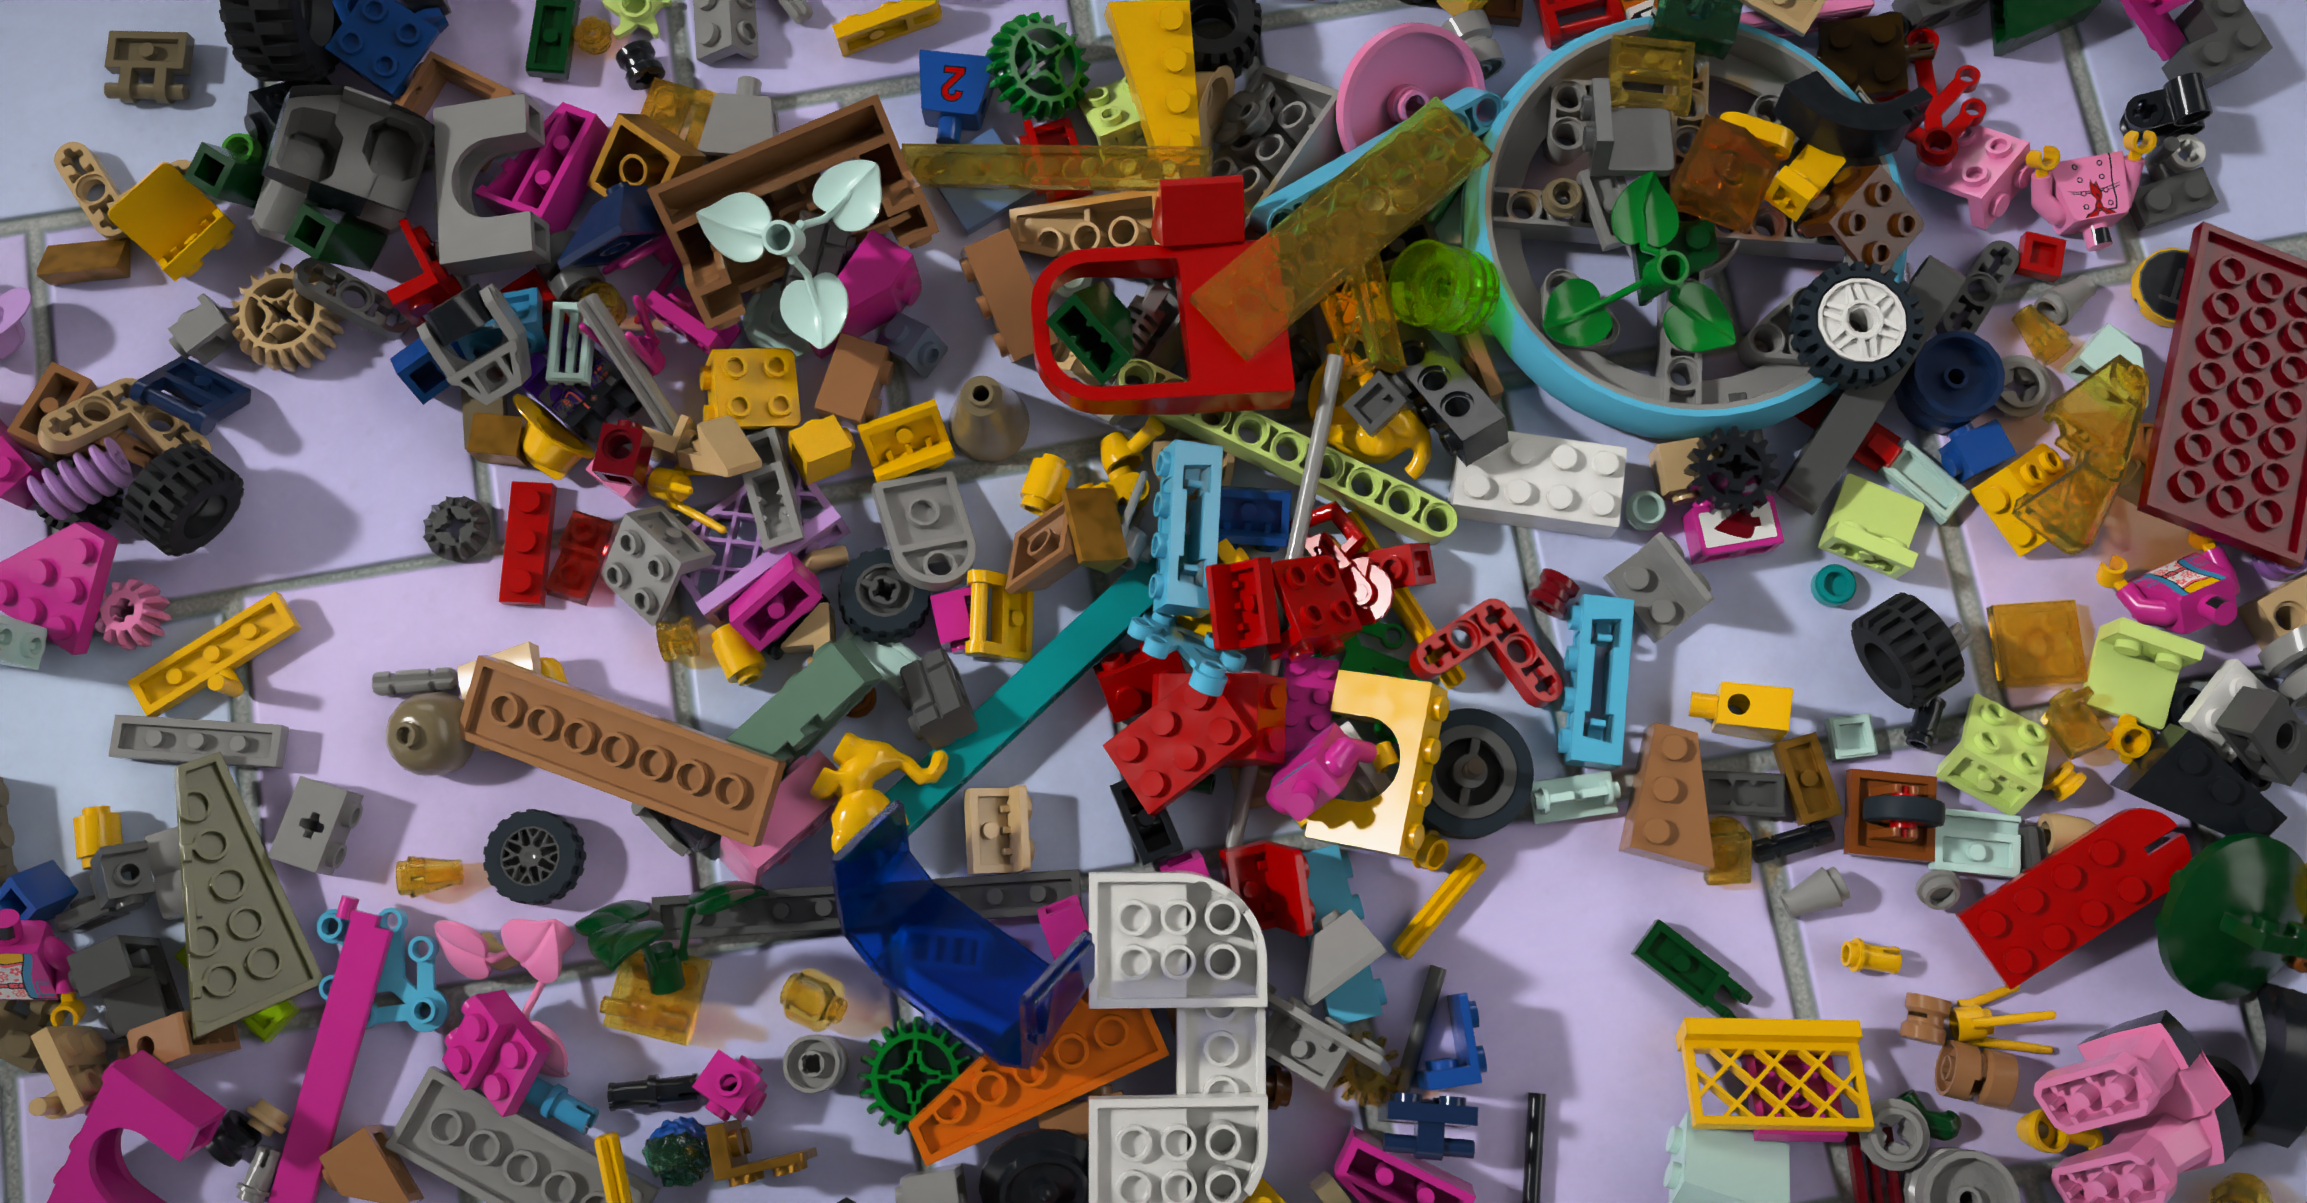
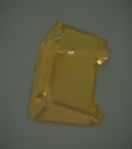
M2119 354L2046 406L2042 419L2048 424L2054 420L2060 431V436L2056 438L2054 444L2070 455L2065 475L2035 495L2027 492L2018 498L2012 515L2068 555L2075 556L2094 544L2126 477L2149 395V376L2142 367L2131 363Z

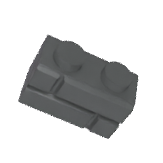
M801 210L798 220L805 221L822 215ZM831 218L827 223L806 228L803 231L806 237V244L798 258L809 269L813 278L824 272L835 274L838 277L844 259L850 260L854 253L856 236L851 235V232L839 229ZM788 259L780 286L781 293L791 282L805 280L800 271L794 265L789 264Z
M938 648L923 656L922 661L915 660L900 668V675L904 686L898 688V693L907 710H912L913 715L908 717L907 720L918 740L925 738L933 750H940L954 743L955 738L961 739L977 731L978 723L958 668L944 649Z

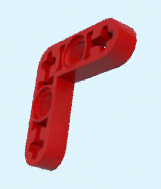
M1490 598L1478 604L1423 640L1411 652L1409 657V666L1412 672L1418 678L1432 681L1485 647L1528 705L1535 708L1546 707L1561 695L1563 689L1562 680L1557 671L1510 607L1499 599ZM1494 614L1498 621L1489 625L1485 618ZM1453 630H1461L1469 636L1470 647L1468 649H1462L1454 643L1452 639ZM1508 631L1509 635L1500 642L1497 637ZM1508 644H1516L1523 649L1525 653V661L1523 663L1515 662L1509 657L1507 653ZM1442 648L1445 654L1435 663L1427 665L1423 658L1426 655H1432ZM1533 665L1535 669L1525 676L1523 671ZM1543 681L1547 689L1539 693L1535 685Z

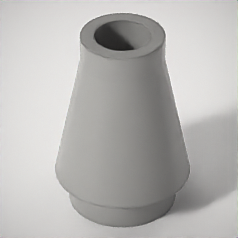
M2080 275L2074 280L2042 291L2034 303L2035 315L2046 326L2054 327L2067 324L2086 301L2096 294L2097 288L2094 281L2086 275Z
M1821 867L1793 889L1780 895V898L1787 913L1793 919L1800 915L1843 906L1842 901L1850 898V893L1841 874L1835 867L1827 870Z

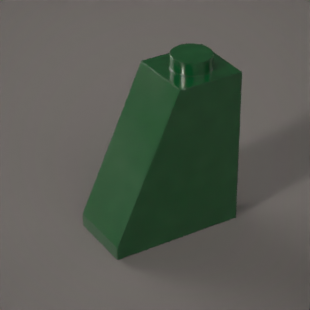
M1990 0L1994 56H2004L2084 21L2102 0Z
M1103 281L1073 293L1045 321L1101 385L1108 382L1134 357L1130 311Z

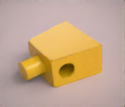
M1721 682L1716 695L1691 692L1688 716L1712 719L1711 732L1715 734L1778 743L1789 731L1793 688ZM1734 705L1738 707L1742 714L1732 713L1728 706Z

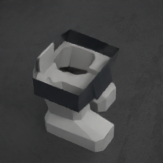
M345 85L292 86L284 99L261 175L265 176L251 223L259 235L292 245L285 241L284 238L302 203L316 207H318V204L346 212L356 221L374 228L386 236L400 231L401 226L398 221L404 219L405 215L409 213L435 126L405 107Z

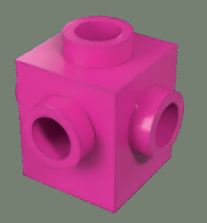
M718 1049L692 1087L701 1096L709 1100L705 1108L725 1122L728 1121L730 1116H733L743 1123L748 1115L754 1116L762 1107L767 1097L764 1091L768 1085L759 1076L763 1069L743 1055L736 1061Z

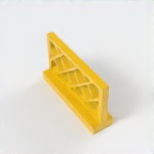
M1685 1017L1675 1035L1677 1050L1682 1051L1693 1129L1871 1132L1875 1127L1858 1044L1863 1037L1860 1020ZM1695 1054H1710L1723 1066L1710 1078L1696 1066ZM1726 1054H1733V1056L1729 1058ZM1742 1054L1754 1055L1767 1066L1756 1079L1735 1063ZM1785 1055H1796L1811 1067L1800 1080L1779 1064ZM1829 1056H1848L1851 1073L1844 1081L1822 1064ZM1727 1070L1748 1086L1737 1100L1716 1083ZM1771 1071L1792 1087L1782 1100H1779L1760 1084ZM1815 1071L1837 1088L1826 1102L1805 1085V1082ZM1851 1081L1853 1082L1854 1089L1848 1085ZM1699 1082L1704 1085L1701 1090L1699 1089ZM1709 1090L1730 1107L1723 1116L1703 1115L1701 1098ZM1753 1091L1774 1108L1767 1117L1755 1116L1742 1105L1744 1100ZM1796 1092L1819 1109L1812 1117H1800L1786 1105ZM1840 1093H1843L1857 1105L1859 1118H1845L1830 1105ZM1734 1112H1736L1739 1116H1731V1115H1732ZM1778 1113H1780V1114L1783 1115L1784 1117H1775V1116H1776ZM1824 1113L1828 1118H1822L1820 1116Z

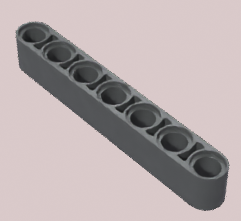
M1931 255L1923 261L1908 283L1911 287L1906 291L1908 296L1916 293L1920 302L1915 306V309H1922L1924 319L1919 323V325L1924 326V333L1918 340L1921 344L1913 358L1902 370L1873 388L1869 386L1865 390H1855V386L1848 390L1840 389L1781 481L1776 494L1811 515L1818 510L1966 279L1965 275Z

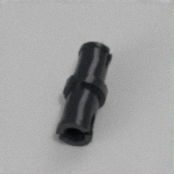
M693 1073L692 1075L660 1078L658 1074L648 1075L647 1080L609 1083L607 1098L608 1102H612L609 1103V1110L612 1112L619 1109L649 1106L650 1110H658L663 1104L699 1102L700 1094L692 1087L699 1075L698 1073Z

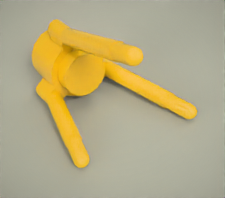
M676 464L673 469L657 467L651 472L647 483L650 496L666 501L667 508L678 510L721 534L727 532V528L724 525L683 503L693 493L692 483L688 478L690 475L714 474L679 467V464Z
M2020 985L2011 990L2005 986L1974 998L1957 1000V1007L1951 1008L1948 1018L1950 1030L1955 1041L1976 1045L1977 1047L2052 1054L2054 1049L2049 1045L1987 1038V1035L1994 1033L1995 1026L2053 1020L2056 1018V1013L2054 1011L1992 1016L1988 1008L1982 1009L1980 1007L2019 991Z

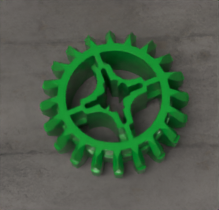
M1039 12L1031 13L1029 16L1020 14L1012 21H1007L1000 27V32H997L991 38L990 42L993 46L987 50L985 56L992 62L986 66L984 72L995 76V79L990 82L989 88H999L1001 94L997 102L1008 100L1011 103L1009 113H1016L1021 109L1023 121L1035 117L1037 123H1043L1049 118L1051 120H1058L1064 116V113L1068 114L1075 109L1076 103L1082 100L1086 94L1083 88L1091 80L1084 74V72L1089 70L1091 64L1081 59L1087 48H1078L1075 41L1079 34H1071L1069 36L1066 33L1067 22H1061L1055 26L1053 15H1047L1042 19ZM1044 60L1045 64L1039 68L1040 70L1031 75V72L1037 68L1036 65Z
M921 1016L914 1017L913 1030L909 1031L905 1019L897 1020L898 1035H895L892 1029L885 1026L881 1029L882 1036L887 1041L885 1044L876 1039L869 1041L868 1045L877 1052L876 1057L871 1055L861 1056L860 1061L871 1065L872 1070L871 1072L858 1073L857 1079L860 1081L871 1080L872 1088L861 1090L859 1092L860 1097L875 1096L877 1101L868 1106L867 1112L873 1114L882 1108L885 1113L878 1122L882 1127L889 1124L892 1118L897 1119L894 1126V1133L897 1135L902 1134L906 1124L923 1109L926 1092L931 1085L952 1083L963 1072L962 1065L974 1062L973 1055H966L960 1058L957 1053L967 1045L965 1039H960L953 1045L949 1042L955 1033L953 1027L949 1026L946 1028L941 1036L937 1034L940 1027L938 1019L931 1020L927 1031L923 1030L924 1021ZM911 1040V1050L909 1051L906 1064L900 1069L884 1070L885 1063L891 1052L900 1044ZM925 1040L935 1044L945 1053L951 1070L937 1069L929 1064L926 1055L927 1050H924ZM917 1063L921 1072H927V1075H938L939 1077L927 1079V1082H920L922 1088L917 1090L914 1081L907 1080V1078H897L896 1075L907 1074L908 1071H913L912 1065ZM884 1083L898 1084L904 1088L907 1093V1103L910 1104L909 1112L899 1108L892 1102L886 1093Z

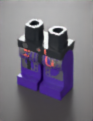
M569 322L563 326L560 367L564 370ZM580 333L575 373H579L582 335ZM549 341L542 347L547 354ZM595 347L591 386H582L580 383H574V385H565L564 383L549 385L546 381L547 359L540 352H537L530 359L532 375L521 385L527 393L575 431L584 441L589 438L597 444L603 422L609 423L605 419L616 408L629 418L634 416L643 406L621 372Z

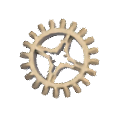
M281 263L277 272L272 268L265 267L264 277L261 279L258 276L250 275L253 285L249 289L239 287L240 293L244 296L243 299L231 301L233 308L238 311V313L229 317L231 323L236 326L231 333L240 342V349L248 356L251 355L252 360L257 364L266 365L278 372L285 368L287 371L295 373L299 364L304 368L311 369L312 358L317 357L319 360H326L325 353L322 351L327 346L329 348H337L332 338L334 335L344 334L343 328L337 323L345 320V318L303 297L294 288L293 275L299 264H296L292 269L288 264ZM313 272L309 276L308 282L316 285L321 276ZM332 285L328 292L331 296L336 291L334 285ZM314 310V316L312 321L310 322V316ZM279 313H282L283 315H285V316H287V317H289V316L291 315V316L294 317L298 322L295 323V322H293V321L290 320V319L285 320V319H283V318H282L280 315H278V314H279Z

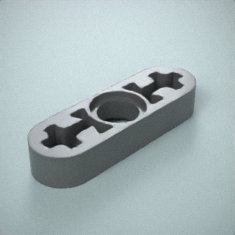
M2002 240L1994 241L1977 255L1965 274L1966 279L1935 327L1937 334L1954 331L1952 328L1954 325L1953 319L1963 309L1969 313L1961 322L1960 326L1962 328L1959 331L1975 333L2019 264V253L2012 244ZM1996 254L2002 257L2001 266L1992 275L1985 273L1993 264V257ZM1971 283L1982 285L1987 292L1986 301L1978 302L1973 300L1968 294V285Z
M313 257L306 258L299 263L293 275L294 288L300 295L385 340L394 341L401 339L412 325L393 306L387 293L331 263L318 261ZM313 272L321 276L316 285L308 282L309 276ZM336 282L339 285L333 296H331L328 292L333 283ZM345 291L359 293L363 297L365 305L361 308L348 306L342 299V293ZM373 303H375L378 307L371 317L367 314ZM390 313L398 317L393 327L385 323Z

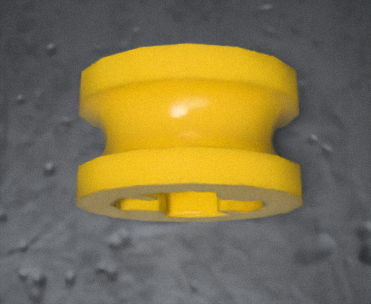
M2066 761L2058 766L2042 783L2044 790H2052L2054 792L2053 798L2057 802H2061L2072 795L2087 778L2082 772L2076 773L2074 771L2075 765L2071 761Z

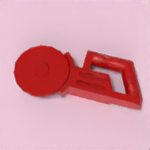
M1337 501L1313 509L1309 528L1331 520L1347 541L1341 546L1334 536L1326 532L1311 536L1308 533L1305 548L1312 556L1328 555L1334 560L1361 625L1375 624L1385 617L1392 607L1395 595L1392 580L1387 572L1379 566L1373 565V559L1368 557L1351 558L1366 543L1367 537ZM1294 517L1289 521L1290 528H1292Z

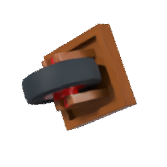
M1853 768L1846 770L1843 854L1924 863L1935 862L1936 827L1943 826L1945 822V803L1936 800L1937 777Z

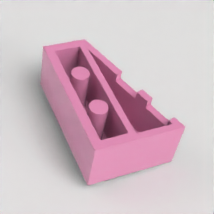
M817 750L809 758L805 755L799 757L787 769L786 773L788 776L780 782L761 846L752 847L721 835L719 859L740 881L749 882L761 887L763 884L760 882V877L777 862L781 865L787 862L792 857L789 852L808 835L812 837L830 819V815L838 801L837 795L835 794L830 800L820 801L810 795L811 788L824 767L834 771L838 770L820 750Z

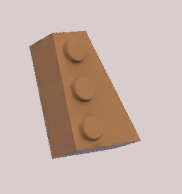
M1007 228L964 247L960 253L962 259L958 261L967 282L973 281L980 295L975 299L984 320L986 321L991 318L997 334L992 335V338L1002 358L1009 356L1012 363L1034 353L1031 325V298L1034 285L1010 230ZM1049 327L1050 345H1053L1059 341L1054 331Z
M1657 722L1644 729L1619 846L1620 852L1699 872L1715 868L1697 732Z

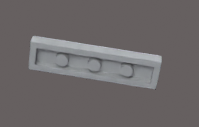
M115 714L108 756L119 759L186 763L220 751L226 765L283 769L289 727L275 724Z

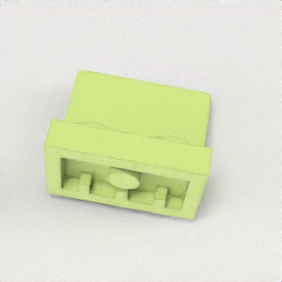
M1126 76L1103 87L1099 86L1090 89L1083 99L1077 102L1078 108L1097 137L1103 162L1110 176L1152 159L1140 125L1141 121L1135 103H1133L1128 89L1129 85Z
M1847 474L1840 486L1818 548L1897 579L1912 570L1919 553L1909 550L1923 512L1924 504L1856 475Z
M2125 617L2106 623L2099 627L2079 702L2084 706L2116 717H2120L2123 714H2131L2136 717L2137 724L2153 730H2161L2166 724L2179 671L2182 667L2200 662L2205 645Z
M1976 693L1969 701L1961 742L1938 765L1935 777L2005 814L2015 815L2042 789L2051 733L2038 723L2030 721L2008 710L2001 704Z

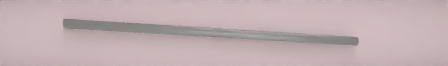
M1328 354L1285 560L1303 558L1345 359L1341 355ZM1277 595L1276 605L1279 631L1282 634L1288 629L1289 621ZM1267 647L1261 673L1278 676L1281 659L1272 661ZM1246 766L1240 769L1224 849L1242 845L1258 766ZM1220 864L1217 880L1223 883L1222 869Z

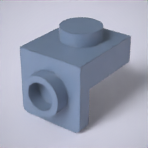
M900 312L896 313L875 341L877 344L887 346L892 357L908 364L924 379L928 378L948 351V346L929 326Z

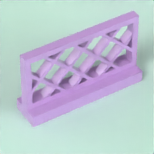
M787 455L790 469L793 467L798 473L795 491L799 510L802 500L819 501L824 508L822 512L812 519H801L805 536L804 540L764 552L763 554L758 532L756 541L736 540L740 521L755 522L752 513H742L745 500L748 499L745 485L704 513L716 521L719 519L732 520L728 539L709 537L711 528L696 520L686 526L706 545L726 547L721 566L711 565V567L691 572L690 578L687 573L681 575L680 581L696 602L697 607L716 629L729 620L728 605L789 551L801 561L810 551L831 547L851 533L842 517L815 482L807 485L811 492L804 491L805 482L789 455ZM734 548L753 549L751 562L743 568L730 567ZM700 572L718 573L717 586L702 596L697 589Z

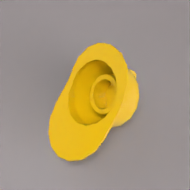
M516 394L513 397V402L518 411L527 420L521 440L522 450L526 459L535 468L554 480H561L566 477L582 457L594 459L595 451L583 440L572 434L542 405L522 394Z

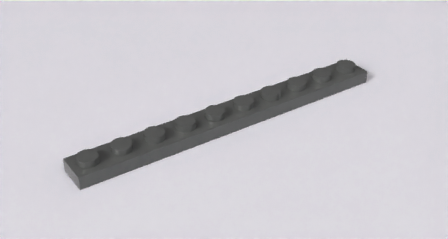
M1080 870L767 890L769 896H759L720 912L707 915L696 913L692 918L689 939L1038 916L1037 909L1075 894L1078 895L1082 906ZM690 895L652 897V921H658L665 927V934L656 941L681 939L685 909L691 905L688 898Z

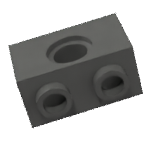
M2242 686L2215 723V727L2253 777L2292 786L2307 765V725L2297 717L2289 706V700L2282 693L2270 688L2260 690Z

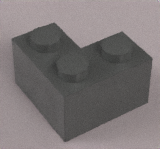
M2194 0L2174 20L2189 44L2177 52L2161 69L2169 81L2188 73H2202L2206 89L2248 70L2273 47L2243 0Z
M115 935L67 956L70 966L68 977L71 986L79 993L80 998H103L107 1010L104 1014L105 1022L109 1030L115 1034L116 1039H127L130 1029L184 1011L159 938Z

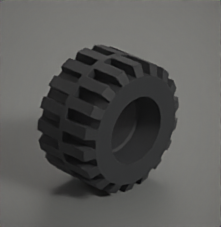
M1190 0L1192 26L1202 19L1216 18L1226 22L1233 29L1230 34L1219 39L1203 38L1192 30L1195 72H1215L1218 67L1227 65L1232 68L1234 78H1238L1242 75V67L1249 69L1253 64V57L1258 54L1262 26L1260 3H1256V0Z
M180 444L176 448L172 447L160 456L155 457L140 471L136 479L129 486L128 494L124 497L122 517L125 518V522L164 554L168 556L173 555L174 557L182 556L185 553L190 554L208 544L231 521L241 504L240 500L244 495V482L235 471L199 444Z
M1902 592L1895 594L1855 619L1851 625L1853 644L1864 669L1887 696L1905 708L1918 709L1962 681L1964 677V660L1953 634L1944 621L1928 605L1911 594L1908 595Z

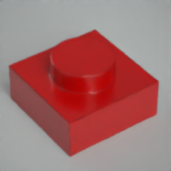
M2026 231L2020 237L2018 247L2019 264L2014 274L2054 283L2061 277L2067 240Z

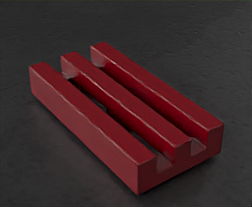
M1880 1126L1887 1135L1885 1146L1890 1142H1894L1892 1127ZM1847 1132L1848 1136L1845 1138L1854 1202L1869 1203L1859 1134L1857 1132ZM1865 1154L1872 1203H1884L1879 1166L1873 1164ZM1884 1169L1889 1202L1904 1203L1899 1171Z

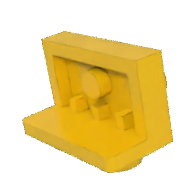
M935 399L857 425L877 482L907 477L909 473L924 468L935 469L944 465L947 460L955 457Z

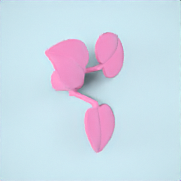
M512 919L501 928L502 942L506 949L498 953L488 952V943L484 936L470 926L446 920L436 922L434 924L435 934L442 952L449 963L466 977L476 980L485 979L492 971L490 963H496L512 956L538 980L522 1013L551 1049L539 1073L553 1077H567L570 1074L567 1071L568 1058L561 1039L545 1024L531 1021L530 1013L546 983H552L560 976L562 955L575 943L572 931L557 919L541 921Z

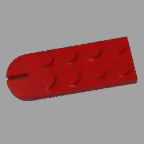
M2125 809L2109 817L1956 914V917L2006 988L2011 990L2167 893L2170 889L2169 880L2172 874L2179 869H2183L2191 860L2190 846L2184 834L2170 832L2178 826L2167 815L2152 809ZM2164 836L2160 846L2147 853L2144 848Z

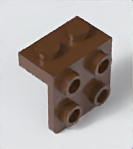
M1881 164L1862 167L1850 166L1834 178V185L1824 196L1818 198L1809 206V213L1798 224V227L1807 238L1833 235L1853 262L1865 261L1866 268L1872 263L1882 265L1881 273L1884 274L1923 230L1924 222Z

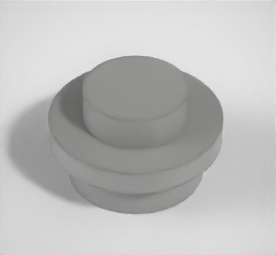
M1934 870L1919 879L1915 890L1921 902L1927 904L1932 909L1943 910L1957 903L1960 898L1961 883L1957 875L1952 871Z

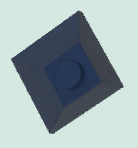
M626 181L606 190L607 196L593 204L558 259L557 263L560 269L609 265L664 233L666 229L647 192L648 185H630Z

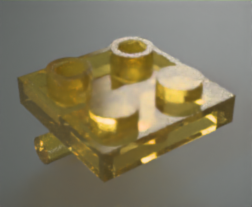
M642 950L633 953L619 965L611 997L605 995L601 1001L599 1011L606 1014L603 1026L690 1046L713 960L689 955L688 960L681 962L686 985L679 991L671 994L654 995L650 991Z

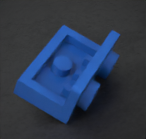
M1221 486L1218 543L1227 538L1234 549L1238 548V544L1255 545L1254 549L1261 552H1277L1279 547H1288L1291 490Z

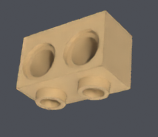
M2307 571L2237 608V613L2261 651L2279 637L2307 624ZM2276 614L2281 618L2283 628L2278 625Z

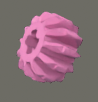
M129 578L126 584L119 581L112 582V593L104 592L102 598L104 602L100 606L98 616L101 618L95 623L94 628L104 633L103 639L105 642L114 646L120 645L121 648L126 650H135L137 645L143 647L152 646L153 634L159 637L165 635L164 630L160 628L161 623L172 620L170 614L163 612L170 602L166 597L161 596V590L151 583L144 584L143 581L135 578Z

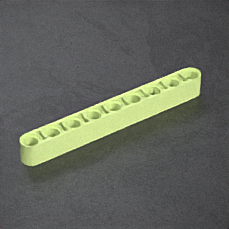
M1137 358L1131 359L1119 370L1114 386L1127 385L1125 377L1130 375L1138 376L1143 380L1144 384L1187 381L1146 360ZM1252 410L1215 412L1220 423L1213 426L1205 423L1200 413L1149 415L1211 445L1223 446V451L1295 485H1301L1310 438ZM1248 428L1252 430L1256 435L1257 442L1247 443L1243 441L1239 436L1238 429ZM1283 445L1290 448L1293 452L1294 460L1286 461L1281 459L1277 454L1276 446ZM1326 446L1323 464L1329 468L1331 477L1329 479L1319 477L1317 495L1332 502L1337 501L1340 506L1351 511L1354 510L1359 515L1419 543L1429 542L1430 545H1436L1449 536L1457 527V513L1447 502ZM1352 480L1364 483L1367 487L1368 495L1363 497L1356 494L1352 489ZM1389 498H1397L1403 503L1405 508L1404 514H1398L1391 509ZM1427 515H1433L1439 519L1442 527L1441 532L1434 531L1428 526Z

